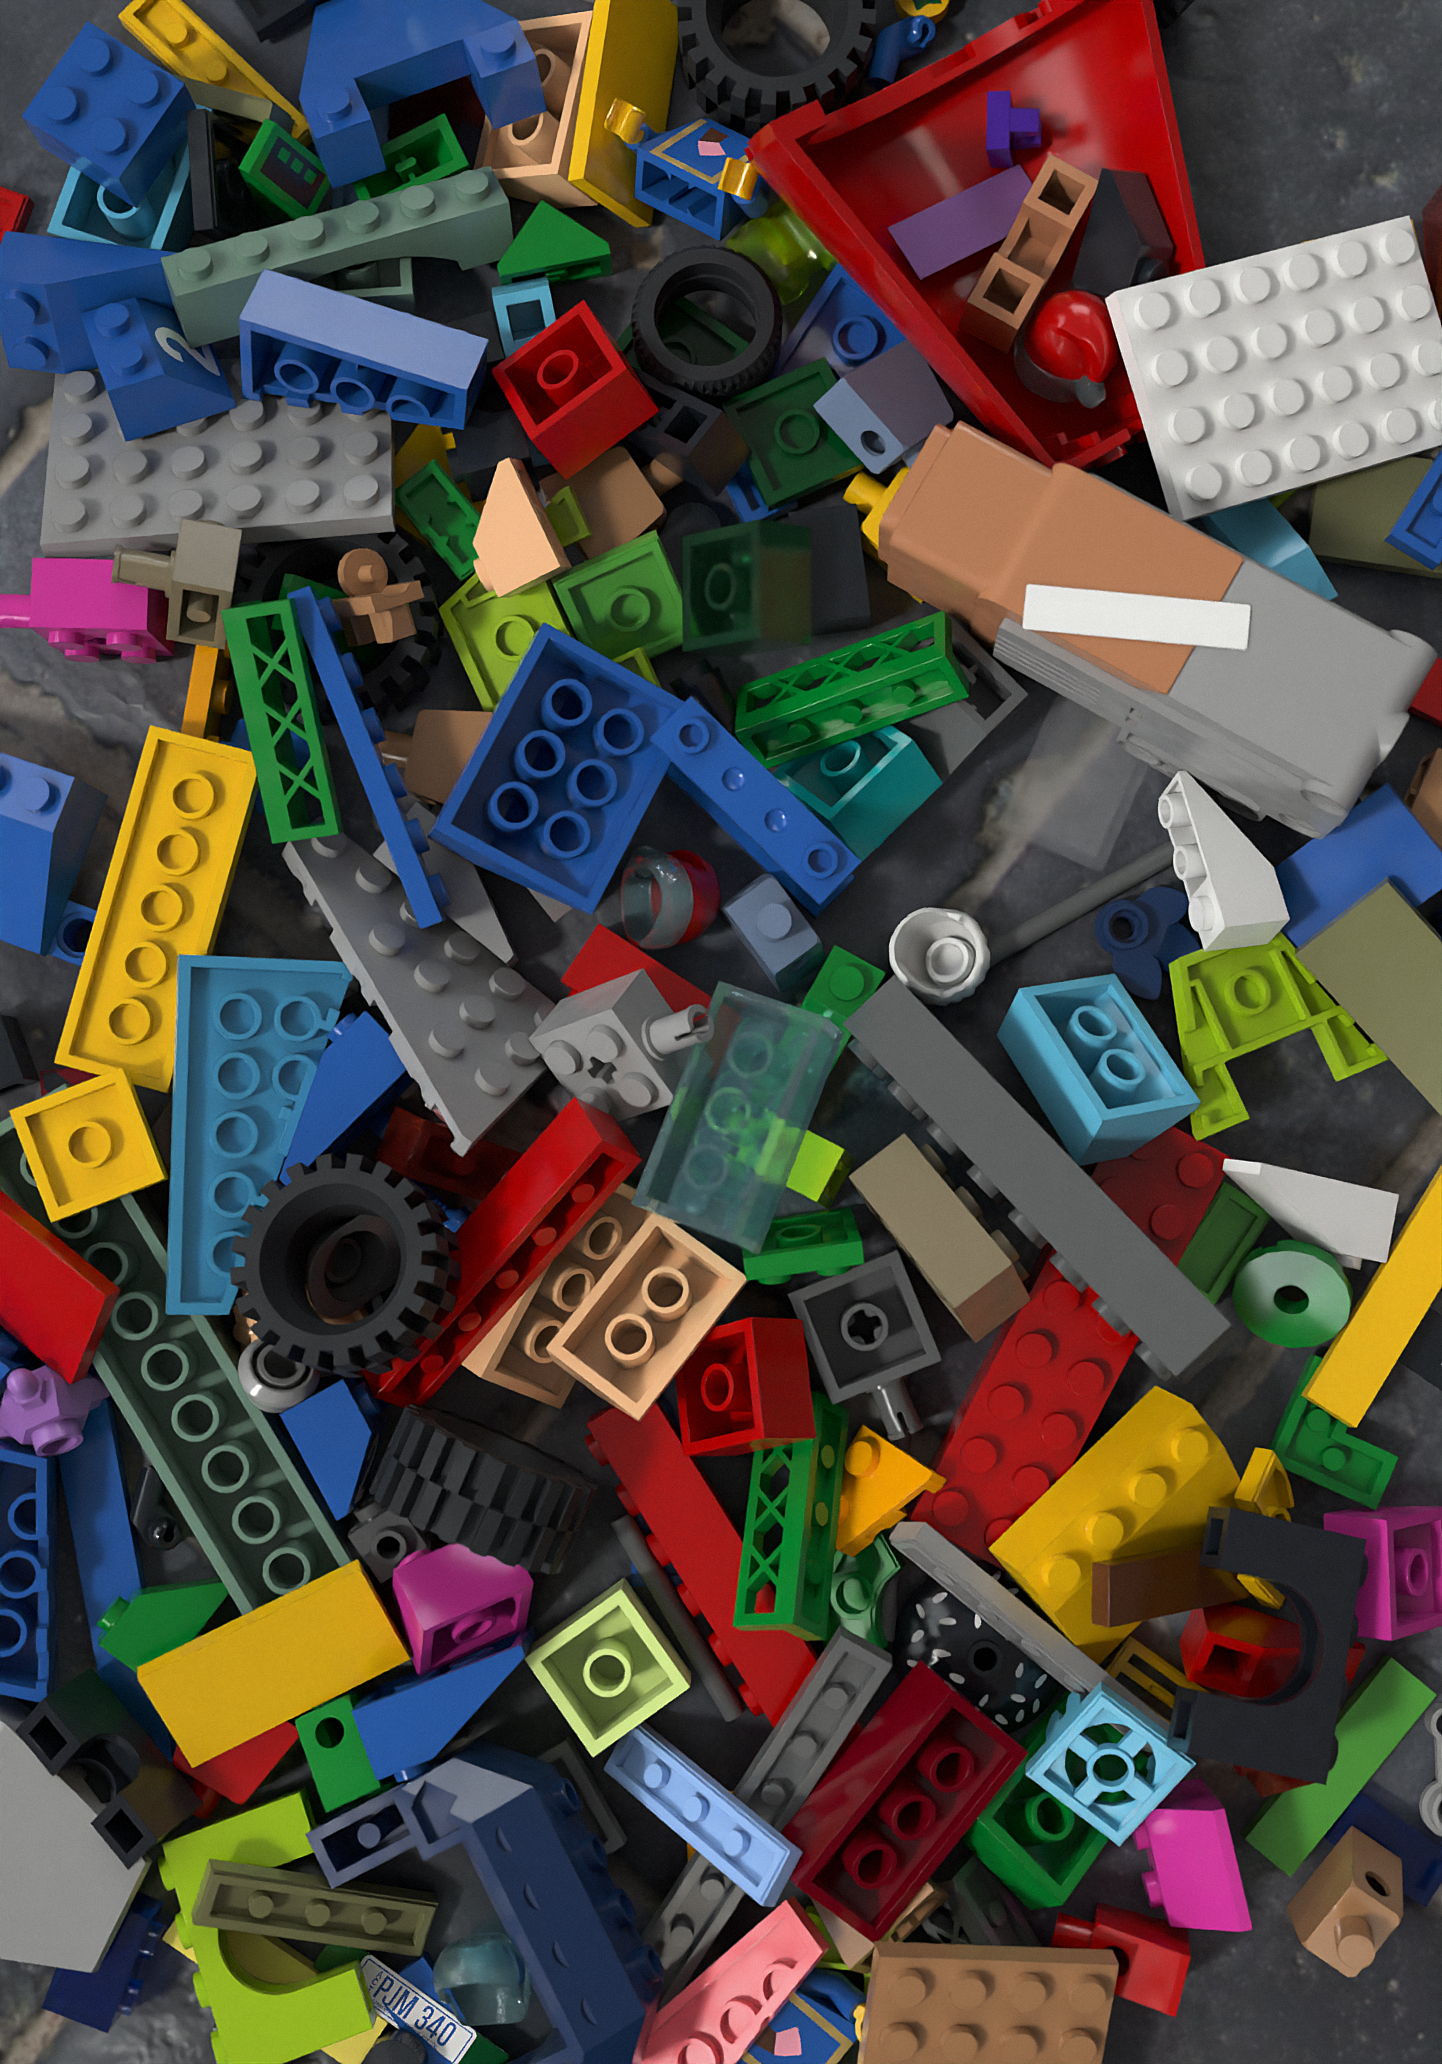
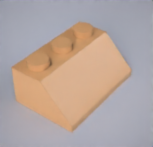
M593 10L518 21L537 60L547 111L493 130L486 115L473 169L491 166L507 196L539 204L543 200L555 209L595 206L599 203L568 182Z
M654 1210L545 1349L553 1361L600 1398L640 1422L748 1281H746V1276L660 1212Z

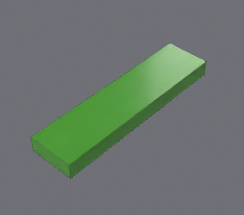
M1385 1654L1338 1712L1335 1736L1338 1740V1757L1334 1768L1328 1772L1327 1784L1323 1785L1286 1777L1241 1832L1243 1838L1291 1877L1437 1695L1391 1656Z

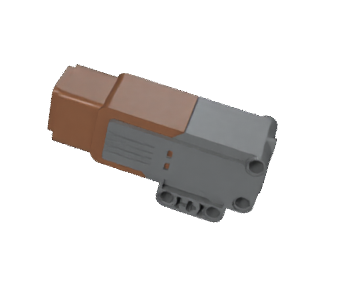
M961 420L953 431L939 423L934 427L879 524L878 558L888 563V582L941 611L945 610L950 616L969 625L972 637L984 647L993 651L992 655L997 660L1121 727L1116 744L1132 757L1172 779L1178 771H1187L1214 802L1244 818L1262 821L1268 815L1286 826L1316 839H1323L1336 826L1339 827L1348 816L1374 769L1386 758L1404 729L1410 716L1407 711L1438 656L1435 649L1422 639L1400 630L1387 632L1095 474H1087L1076 467L1064 463H1055L1052 469ZM1034 584L1248 604L1251 606L1247 649L1238 650L1023 629L1026 586Z

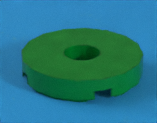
M1296 1240L1277 1241L1276 1246H1270L1262 1250V1245L1251 1251L1238 1267L1232 1294L1237 1315L1249 1330L1269 1343L1290 1348L1317 1346L1334 1338L1348 1321L1353 1297L1351 1282H1348V1278L1343 1273L1344 1267L1336 1257L1315 1244ZM1283 1286H1296L1304 1290L1308 1298L1298 1302L1284 1299L1277 1290Z

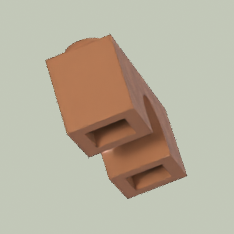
M1052 154L1048 156L1025 197L998 253L994 252L967 300L958 328L1008 354L1085 217L1095 196L1099 180Z

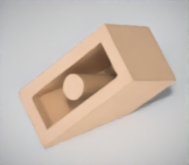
M508 457L499 462L474 537L473 545L479 558L475 559L473 563L481 583L488 592L495 590L498 598H512L572 568L522 461Z

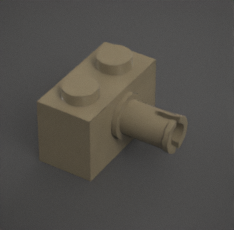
M181 518L176 551H171V556L116 545L111 583H123L165 591V597L170 598L167 640L225 650L226 634L220 610L229 608L232 604L242 530L226 527L224 524L214 520L192 521Z

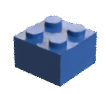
M87 21L21 117L41 147L136 208L188 134L186 110H194L197 107L185 83Z

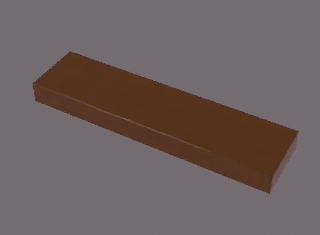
M1203 1542L1102 1560L1092 1564V1624L1107 1628L1252 1598L1254 1596L1237 1579V1574L1199 1566Z

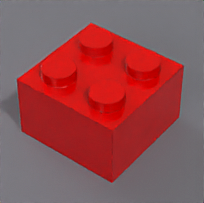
M584 300L491 370L530 440L565 480H568L659 412L658 407L617 342Z
M750 1317L713 1327L675 1376L683 1456H737L816 1438L802 1319Z

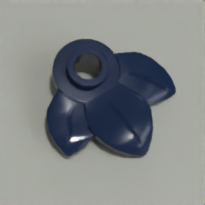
M1169 887L1150 888L1135 901L1122 899L1107 904L1096 916L1094 935L1100 947L1112 955L1113 974L1117 976L1127 991L1142 999H1158L1162 987V972H1170L1169 964L1174 960L1201 949L1195 937L1186 927L1179 923L1190 903L1188 895ZM1116 919H1125L1131 925V935L1129 938L1120 939L1115 936L1112 925Z

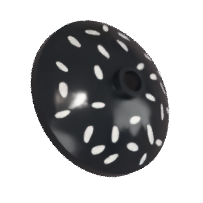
M973 1561L1052 1627L1008 1572L987 1561ZM931 1576L927 1577L913 1590L899 1613L896 1622L895 1641H893V1659L900 1684L918 1661L921 1660L962 1693L1007 1734L1021 1729L1037 1718L1053 1700L1061 1683ZM983 1647L992 1649L994 1651V1659L991 1664L978 1666L974 1663V1654L978 1649Z

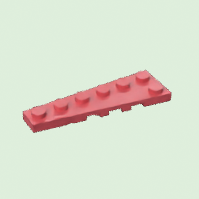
M795 1896L785 1900L656 2013L641 2064H737L831 1948Z

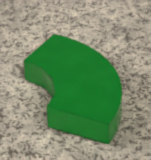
M887 1529L881 1530L875 1536L874 1541L854 1557L838 1550L836 1551L826 1640H822L824 1649L839 1626L846 1628L881 1649L889 1646L881 1625L882 1600L891 1580L907 1565L899 1550L890 1543L891 1541L888 1539L890 1534Z

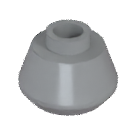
M257 1339L246 1347L238 1364L239 1380L252 1404L266 1412L282 1413L308 1399L318 1386L320 1371L283 1357L273 1351L275 1346Z

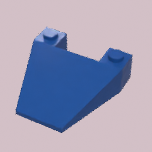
M331 0L315 6L299 100L316 151L332 188L335 189L387 170L368 111L468 75L493 130L547 111L537 60L518 20L481 0Z

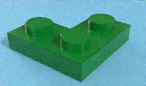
M1309 1354L1268 1450L1274 1451L1284 1469L1376 1510L1399 1457L1347 1434L1348 1426L1301 1396L1323 1359Z

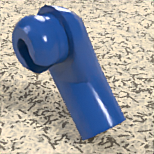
M924 15L910 16L886 27L880 32L867 77V84L871 88L880 91L894 84L899 64L924 52L934 42L936 27L929 17Z

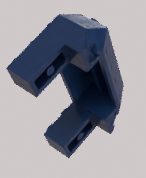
M477 1738L429 1763L430 1769L424 1773L402 1782L394 1781L331 1814L305 1834L331 1889L414 1846H417L423 1860L426 1861L462 1842L553 2027L552 2032L542 2046L506 2064H641L664 1987L662 1981L664 1976L663 1967L655 1949L650 1944L644 1945L634 1925L636 1915L630 1898L623 1889H616L606 1869L608 1858L602 1842L594 1833H588L578 1813L581 1806L575 1788L568 1779H561L555 1765Z

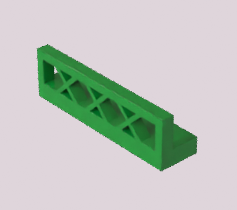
M294 597L262 602V600L243 602L220 610L272 844L340 834L344 829ZM280 613L285 640L277 653L273 654L265 616ZM287 653H289L291 666L283 661ZM277 671L296 685L298 699L289 713H286ZM300 712L302 713L304 725L296 720ZM290 730L308 742L311 757L302 771L298 770ZM313 769L316 782L308 777ZM303 788L320 800L325 822L310 824Z
M943 610L739 686L735 734L746 750L768 769L969 697V680L952 653V621L946 611ZM934 637L933 645L910 652L918 642ZM880 657L871 668L857 672L866 661ZM828 676L819 687L805 691L815 680ZM777 694L767 706L755 710V702Z
M819 1391L811 1392L816 1438L754 1452L733 1627L741 1631L785 1630L805 1641L826 1640L850 1410L839 1403L832 1405L830 1398ZM785 1463L790 1470L789 1485L774 1499L769 1493L770 1481L772 1476ZM778 1521L783 1527L782 1543L767 1557L762 1550L764 1535ZM771 1579L777 1587L774 1613H755L757 1593Z

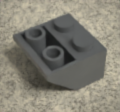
M949 614L948 616L952 621V653L969 680V697L891 724L913 739L943 783L1021 708L1029 695ZM934 637L918 642L910 652L933 645Z

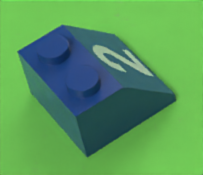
M133 297L80 313L126 442L236 408L234 398L212 343L190 349L175 312Z
M364 1375L363 1377H347L280 1414L336 1521L349 1514L359 1503L366 1499L389 1421L384 1413V1410L390 1407L389 1403L374 1398Z

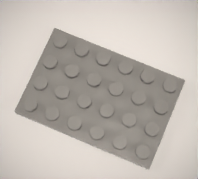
M241 358L219 359V363L234 398L236 408L126 442L99 369L75 371L69 374L55 373L40 546L45 558H81L115 555L116 545L146 552L176 550L181 518L192 521L214 520L224 524L226 527L242 530L240 544L394 532L395 420L390 417L387 410L371 408L365 411L363 416L342 413L339 403L313 400L310 408L287 405L286 396L265 393L262 401L242 399Z

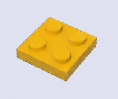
M127 1068L116 1069L9 1111L51 1223L59 1222L169 1179Z

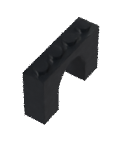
M1209 1506L1199 1566L1258 1579L1276 1588L1290 1603L1297 1617L1301 1635L1300 1652L1296 1666L1284 1684L1274 1692L1257 1699L1240 1700L1177 1686L1166 1747L1193 1756L1318 1784H1327L1328 1772L1334 1768L1338 1757V1740L1335 1736L1338 1711L1344 1706L1348 1695V1679L1345 1675L1348 1649L1354 1645L1358 1634V1618L1355 1614L1358 1589L1363 1586L1368 1573V1559L1366 1554H1364L1366 1539L1231 1507Z

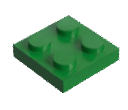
M851 1207L738 1223L746 1281L758 1279L761 1284L773 1285L791 1280L793 1274L817 1271V1274L822 1276H836L849 1272L852 1269V1265L865 1264L862 1241Z

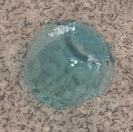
M502 1932L473 1933L450 1943L439 1954L434 1965L432 1984L439 2000L445 2004H450L455 2017L461 2025L509 2024L520 2022L527 2018L532 1992L531 1974L520 1949L511 1943L507 1934Z

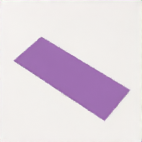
M1018 164L887 229L921 280L1006 238L1025 197L1032 187V183Z

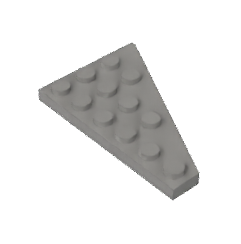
M320 816L312 823L325 822L324 817ZM343 832L338 835L287 842L281 854L292 874L301 881L303 893L310 905H319L333 928V932L330 935L332 943L349 972L359 980L361 992L369 1006L378 1005L393 1031L388 1039L410 1077L419 1083L421 1095L429 1109H438L455 1137L451 1147L463 1157L549 1070V1067L540 1056L541 1053L534 1048L528 1039L554 1009L556 1004L448 917L446 921L420 929L401 879Z

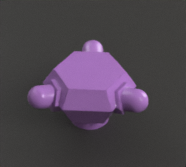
M48 1365L32 1372L23 1368L16 1369L7 1378V1386L0 1406V1438L3 1440L15 1439L21 1445H34L36 1455L40 1457L63 1454L82 1443L83 1436L81 1430L84 1428L89 1411L100 1406L101 1400L111 1396L99 1373L93 1376L87 1373L85 1378L71 1385Z

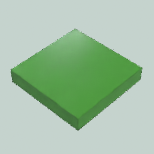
M656 530L575 565L551 578L579 642L610 660L639 647H644L648 658L651 659L701 636Z

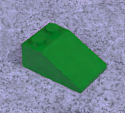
M1069 1690L1018 1741L1029 1752L1028 1755L960 1839L1030 1910L1063 1905L1109 1840L1103 1833L1026 1775L1025 1764L1046 1742V1729L1051 1715L1055 1710L1065 1715L1067 1698L1072 1693ZM1109 1723L1087 1727L1082 1731L1098 1745L1104 1743L1117 1744L1124 1737L1123 1734ZM1067 1748L1065 1769L1069 1780L1077 1788L1088 1776L1086 1772L1087 1761L1070 1748ZM1139 1751L1133 1758L1135 1773L1137 1771L1146 1778L1148 1774V1758ZM1107 1754L1095 1761L1093 1770L1098 1777L1114 1781L1125 1775L1128 1765L1123 1758ZM1124 1790L1117 1792L1102 1791L1095 1800L1109 1802L1126 1800L1127 1792Z

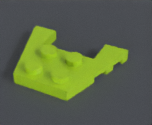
M567 486L561 489L544 509L563 549H566L594 536L574 488ZM475 573L438 609L484 712L494 711L532 637L544 622L575 639L549 579L512 598H498L495 590L488 592L485 589L477 573ZM644 647L636 648L612 660L661 688Z
M1281 931L1268 944L1205 952L1204 949H1200L1182 956L1169 964L1184 1077L1201 1102L1198 1108L1190 1114L1192 1133L1196 1141L1250 1119L1225 1066V1063L1308 1028L1312 1030L1336 1082L1389 1060L1375 1042L1369 1044L1353 1025L1355 1020L1341 1005L1337 1006L1318 985L1315 976L1295 956L1296 948Z

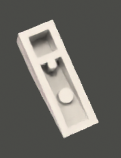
M1224 1158L1222 1170L1296 1241L1317 1245L1335 1256L1340 1264L1346 1268L1360 1270L1362 1259L1387 1263L1399 1194L1264 1163Z

